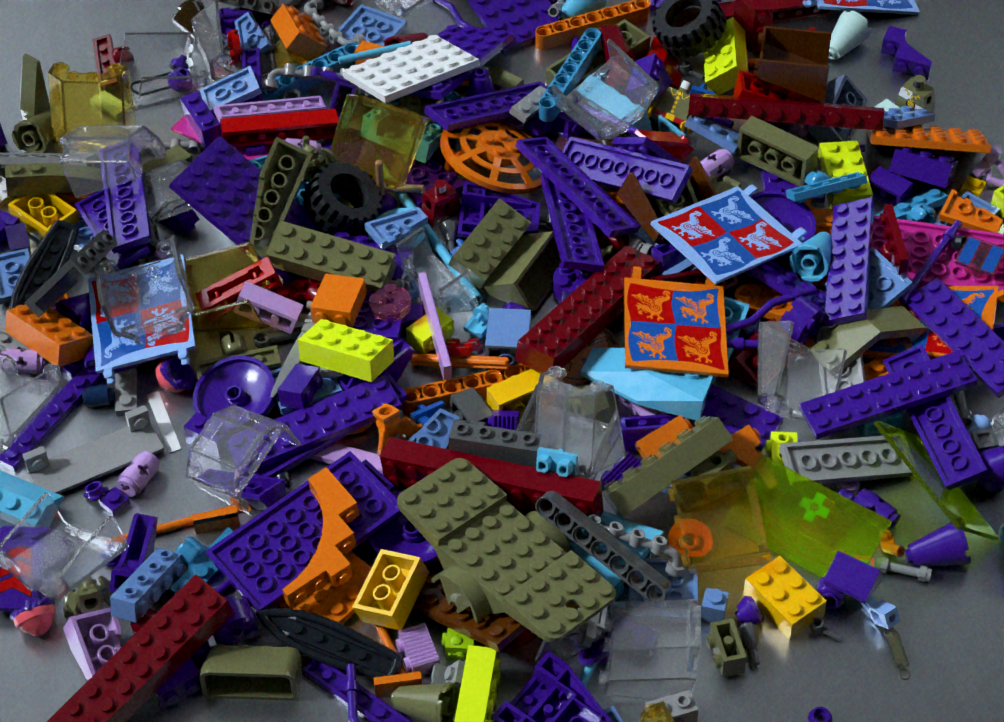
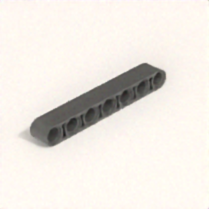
M548 491L537 500L535 508L539 515L647 600L658 604L669 595L671 583L666 577L559 493ZM545 500L552 503V508L546 505ZM563 514L568 515L571 522L566 521ZM581 528L587 530L589 536H585L582 533ZM599 543L605 544L607 547V551L603 550L600 547ZM618 557L624 559L626 565H622L618 561ZM636 572L642 573L644 579L638 578ZM654 586L659 587L663 594L656 592Z

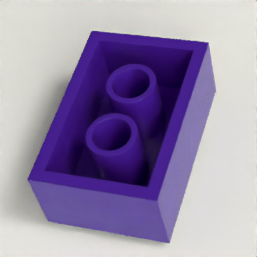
M899 146L895 149L889 172L946 188L952 183L958 160L954 159V156L950 154H935L933 149L924 148L922 150L914 147Z

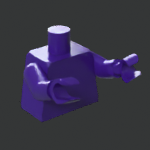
M313 67L311 76H322L324 79L336 82L329 109H336L338 119L347 121L356 86L351 85L350 81L338 73L329 70L323 71V68Z

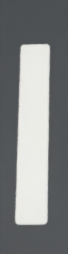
M159 392L147 394L168 451L171 453L180 450L181 446Z

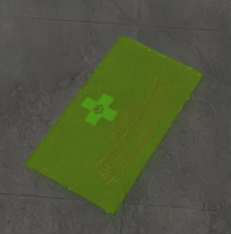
M877 420L873 423L956 529L995 541L999 539L998 535L959 487L952 490L945 488L923 442L917 435Z
M761 454L725 520H723L722 525L822 578L826 576L838 551L869 564L892 521Z

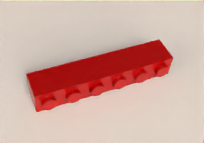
M336 109L221 119L222 138L232 147L273 144L276 137L282 140H286V138L303 139V136H309V140L339 138V120Z

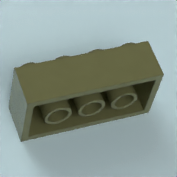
M751 116L739 128L736 157L800 187L807 184L805 183L806 176L816 170L819 147Z
M499 198L452 256L448 265L481 289L524 235L532 222Z

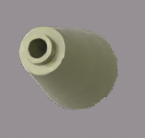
M48 110L17 123L14 126V131H12V138L19 150L23 149L28 153H43L61 123L59 115L54 111Z
M452 682L399 686L392 692L391 703L395 710L422 722H454L452 718L457 710L460 691L459 688L454 687L456 684Z

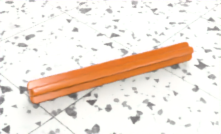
M414 353L410 360L413 366L440 367L437 354ZM449 356L452 367L508 369L510 365L508 357Z

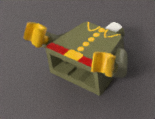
M682 80L679 90L669 87L655 100L650 101L648 104H643L642 106L647 110L648 118L651 117L652 111H654V114L662 115L664 118L680 124L682 132L687 129L688 134H692L693 130L684 125L686 120L692 116L688 115L689 93L693 84Z

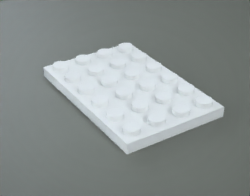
M431 35L427 39L415 41L406 47H399L397 50L384 53L375 59H368L359 65H352L350 68L343 70V77L384 103H387L476 68L480 64L479 59L437 35Z

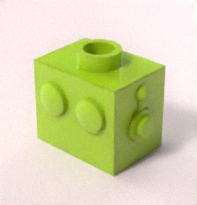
M449 627L447 628V633L442 634V647H445L446 660L465 661L468 645L476 646L475 640Z

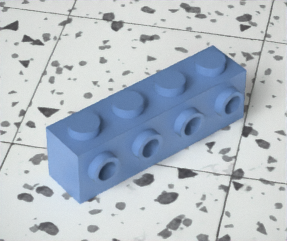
M157 548L110 596L111 615L136 623L159 600L160 596L171 587L174 581L182 575L184 571L182 554Z

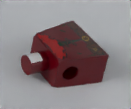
M442 179L436 180L434 187L423 194L421 210L427 215L428 224L432 228L460 213L461 204L458 192L448 182Z

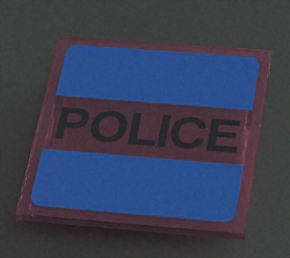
M968 235L954 263L964 266L966 273L979 278L983 274L994 276L1004 257V247Z

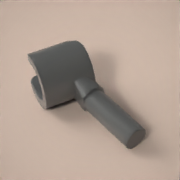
M683 61V66H679L681 75L691 74L703 80L704 75L691 69L689 61Z
M815 617L813 619L816 625L810 624L813 635L820 636L825 634L841 641L843 636L824 627L822 618Z

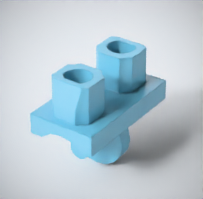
M485 303L475 307L473 315L464 326V331L470 333V338H478L480 341L487 332L490 307Z
M539 447L537 449L536 470L543 473L548 470L554 471L562 477H567L568 475L576 476L578 454L565 452V449L561 448L554 450Z

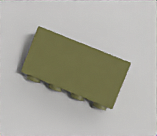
M554 232L524 234L484 285L488 294L506 303L515 302L526 306L527 310L533 311L538 309L553 288V275L561 263Z
M216 644L209 648L201 667L200 683L204 698L298 701L303 656L298 649L287 646H248L245 644L232 646Z

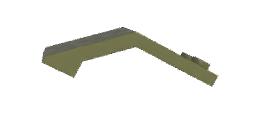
M903 306L868 309L866 319L838 325L812 346L809 351L833 376H836L880 339L907 337L912 343L928 329Z

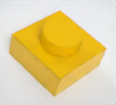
M968 176L961 187L960 193L964 194L968 191L980 198L987 182Z

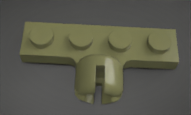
M233 333L235 339L233 343H231L229 334L221 339L222 356L194 362L198 380L213 364L232 356L256 358L262 361L269 369L282 367L277 345L248 350L244 336L238 333Z

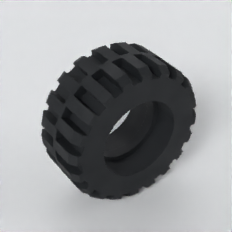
M666 0L656 10L652 28L661 46L669 55L677 58L696 57L699 53L707 52L708 48L715 46L716 41L721 39L726 27V17L717 0Z
M341 162L324 164L314 174L303 193V203L305 209H307L308 217L312 218L314 225H318L324 233L328 232L334 236L336 233L345 232L349 236L357 237L366 232V222L376 220L382 209V196H380L379 187H376L375 180L371 179L366 171L363 172L360 170V167L356 165L351 166L347 162H343V164ZM333 193L345 197L353 208L339 202Z

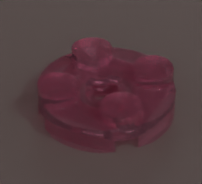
M395 284L385 285L384 288L377 290L369 298L373 316L383 321H387V318L399 320L405 317L411 310L410 294L405 289L396 287Z

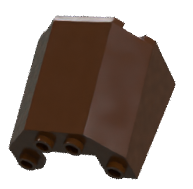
M763 26V33L759 32L758 44H761L760 58L755 59L753 78L757 79L756 86L796 101L824 103L829 73L827 63L831 32Z
M694 156L688 164L693 168L689 180L697 201L700 202L717 195V192L699 158ZM630 172L617 195L651 239L659 245L663 244L668 240L650 225L651 221L658 219L653 210L656 206L655 200L645 195L634 172Z

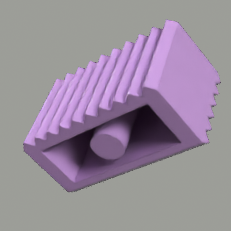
M425 622L402 629V631L398 630L399 639L395 641L399 653L403 652L405 655L403 663L406 671H419L421 676L432 673L433 665L436 663L440 664V659Z

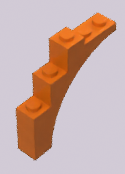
M679 415L638 440L635 447L642 458L649 454L653 456L660 452L658 448L668 441L670 443L678 439L676 436L678 433L686 428L690 430L693 427L687 418L683 419ZM747 425L732 434L733 440L718 451L724 454L728 449L732 450L738 458L735 463L751 473L767 492L776 488L778 485L776 474L772 469L768 470L764 464L766 462L765 457L760 451L755 450L761 444V436L757 429Z
M327 467L308 478L310 491L322 510V536L308 566L295 580L282 589L285 601L290 608L295 604L303 602L313 592L324 588L328 582L333 588H336L340 584H345L353 576L351 564L343 556V553H348L356 545L354 532L346 523L352 522L360 515L358 505Z

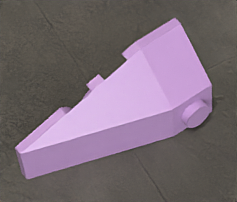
M111 607L72 616L63 627L70 649L87 681L121 648V625L118 618L111 615Z

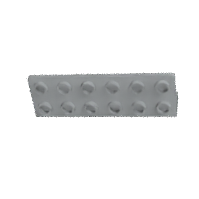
M143 405L125 413L128 427L49 459L43 446L22 454L27 472L33 483L60 494L128 466L139 453L147 451L155 455L164 451V447L151 425L146 406Z

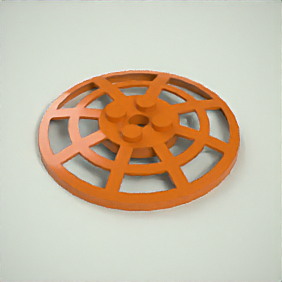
M500 120L472 125L464 128L461 133L443 130L440 138L442 154L452 168L468 180L487 189L509 194L531 193L542 187L541 177L532 182L527 173L535 167L530 161L529 164L523 167L519 162L520 156H525L515 147L517 140L533 138L523 130ZM483 126L497 127L498 131L488 130ZM473 128L481 132L479 136L467 133ZM506 131L516 135L519 138L514 139L513 137L508 135ZM448 138L460 139L461 147L465 153L456 157L449 146ZM467 140L476 141V148L471 150ZM477 155H481L482 157H484L486 160L492 162L493 164H491V163H489V162L483 160L482 158H480V157L477 156ZM472 159L479 165L491 170L490 177L487 178L463 164V162ZM500 165H514L516 168L500 167ZM498 174H520L525 183L511 184L497 181Z

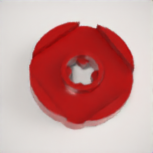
M238 29L230 30V32H227L228 48L232 49L229 50L230 66L241 67V46Z
M451 338L445 342L449 356H472V351H477V355L483 354V344L480 343L478 338L468 339V342H460V339Z

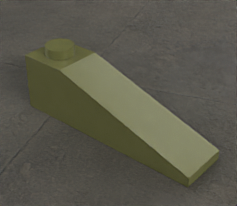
M26 53L23 55L20 81L22 121L51 110L40 61Z

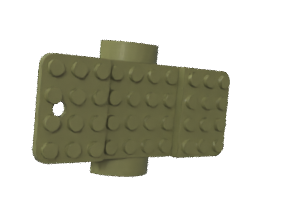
M453 459L398 495L397 507L435 549L444 568L431 581L435 583L441 580L449 605L455 603L457 613L470 606L474 620L477 623L491 613L505 612L544 641L553 643L562 640L615 600L616 589L571 550L566 536L539 515L537 511H531L525 516L507 501V494L466 459ZM568 603L574 605L577 603L580 608L576 610L574 608H567L566 605Z

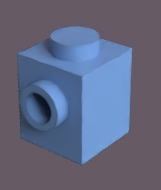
M706 587L701 606L700 622L710 624L711 622L724 620L729 592Z

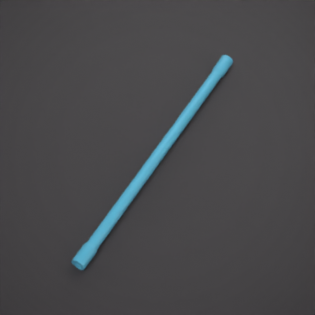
M376 150V160H382L385 181L388 184H400ZM394 192L405 208H417L406 192ZM426 224L424 235L462 286L470 301L474 305L479 304L483 300V296L474 284L448 265L452 255L431 226ZM475 298H480L478 302H474Z

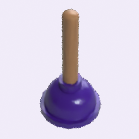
M376 160V184L380 189V196H382L380 216L389 210L396 209L398 203L385 190L382 160Z

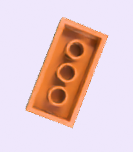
M25 304L8 309L6 313L5 332L28 348L38 352L41 357L56 367L86 358L92 345L93 335L60 314L57 310L50 307L41 317H38Z

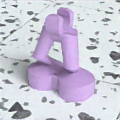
M995 145L991 152L986 153L982 160L972 169L971 173L976 178L986 174L987 183L996 187L1003 186L1004 178L1001 180L992 177L991 173L992 165L995 164L1004 177V163L1000 160L1002 149Z

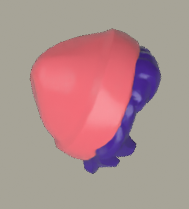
M170 356L156 366L158 384L167 391L179 393L184 390H190L195 383L196 375L189 364L182 365L178 356Z
M36 597L34 602L27 600L23 608L20 610L16 609L10 614V619L14 622L16 629L36 637L42 636L49 630L56 615L55 600L50 597H44L43 599Z

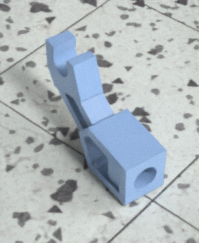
M872 595L865 603L856 599L870 614L874 624L890 629L900 622L896 606L884 600L877 602Z

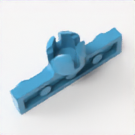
M816 170L806 176L805 183L808 185L786 190V196L795 203H803L808 198H822L827 193H841L842 189H857L860 185L867 183V176L860 172H854L830 178L828 174Z
M932 189L923 195L915 196L911 200L899 203L893 207L896 218L934 224L936 221V216L933 215L936 213L934 209L944 205L948 195L938 189Z
M227 527L210 546H204L192 536L184 539L186 542L181 543L177 547L176 553L182 554V564L187 567V571L170 587L169 593L174 596L195 574L208 583L219 572V569L207 557L205 551L234 531Z

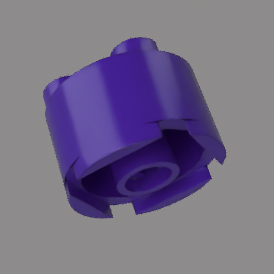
M561 262L553 275L554 299L561 303L591 277L593 272L578 269L569 270L563 268Z
M800 296L791 304L793 308L789 312L785 311L779 324L796 343L803 346L809 337L814 338L820 330L818 325L824 320L827 313L807 298Z
M234 596L225 598L235 613L213 634L217 644L237 646L238 642L253 639L259 634V622L245 596H241L242 599H235Z

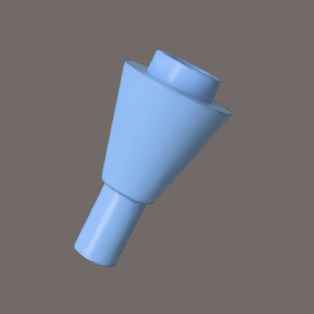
M974 415L967 429L969 435L971 431L992 428L991 421L985 415Z

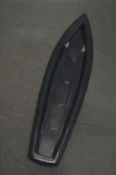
M56 220L22 270L14 287L9 309L15 308L18 305H25L24 302L70 259L80 231L78 227L62 220Z
M271 608L256 611V616L276 639L287 647L298 649L301 655L344 671H346V665L355 664L356 674L370 679L396 675L401 669L403 657L400 654L332 619L308 611L290 608Z

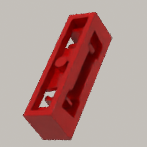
M267 256L195 293L202 312L208 321L211 322L234 310L245 281L262 287V282L268 280L270 284L263 288L269 291L281 286L282 282ZM227 301L228 306L216 311L215 306L219 304L224 306V302Z

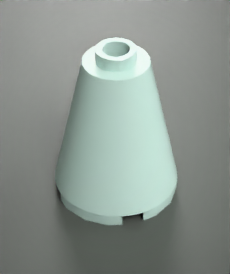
M846 10L840 15L831 34L829 59H840L870 37L872 28H868L866 18L852 10L850 13Z

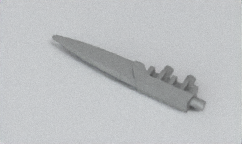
M307 301V309H310L313 301ZM311 312L308 315H299L298 321L304 323L281 368L270 397H275L278 394L277 389L295 364L304 363L300 361L298 339L316 324L312 322Z

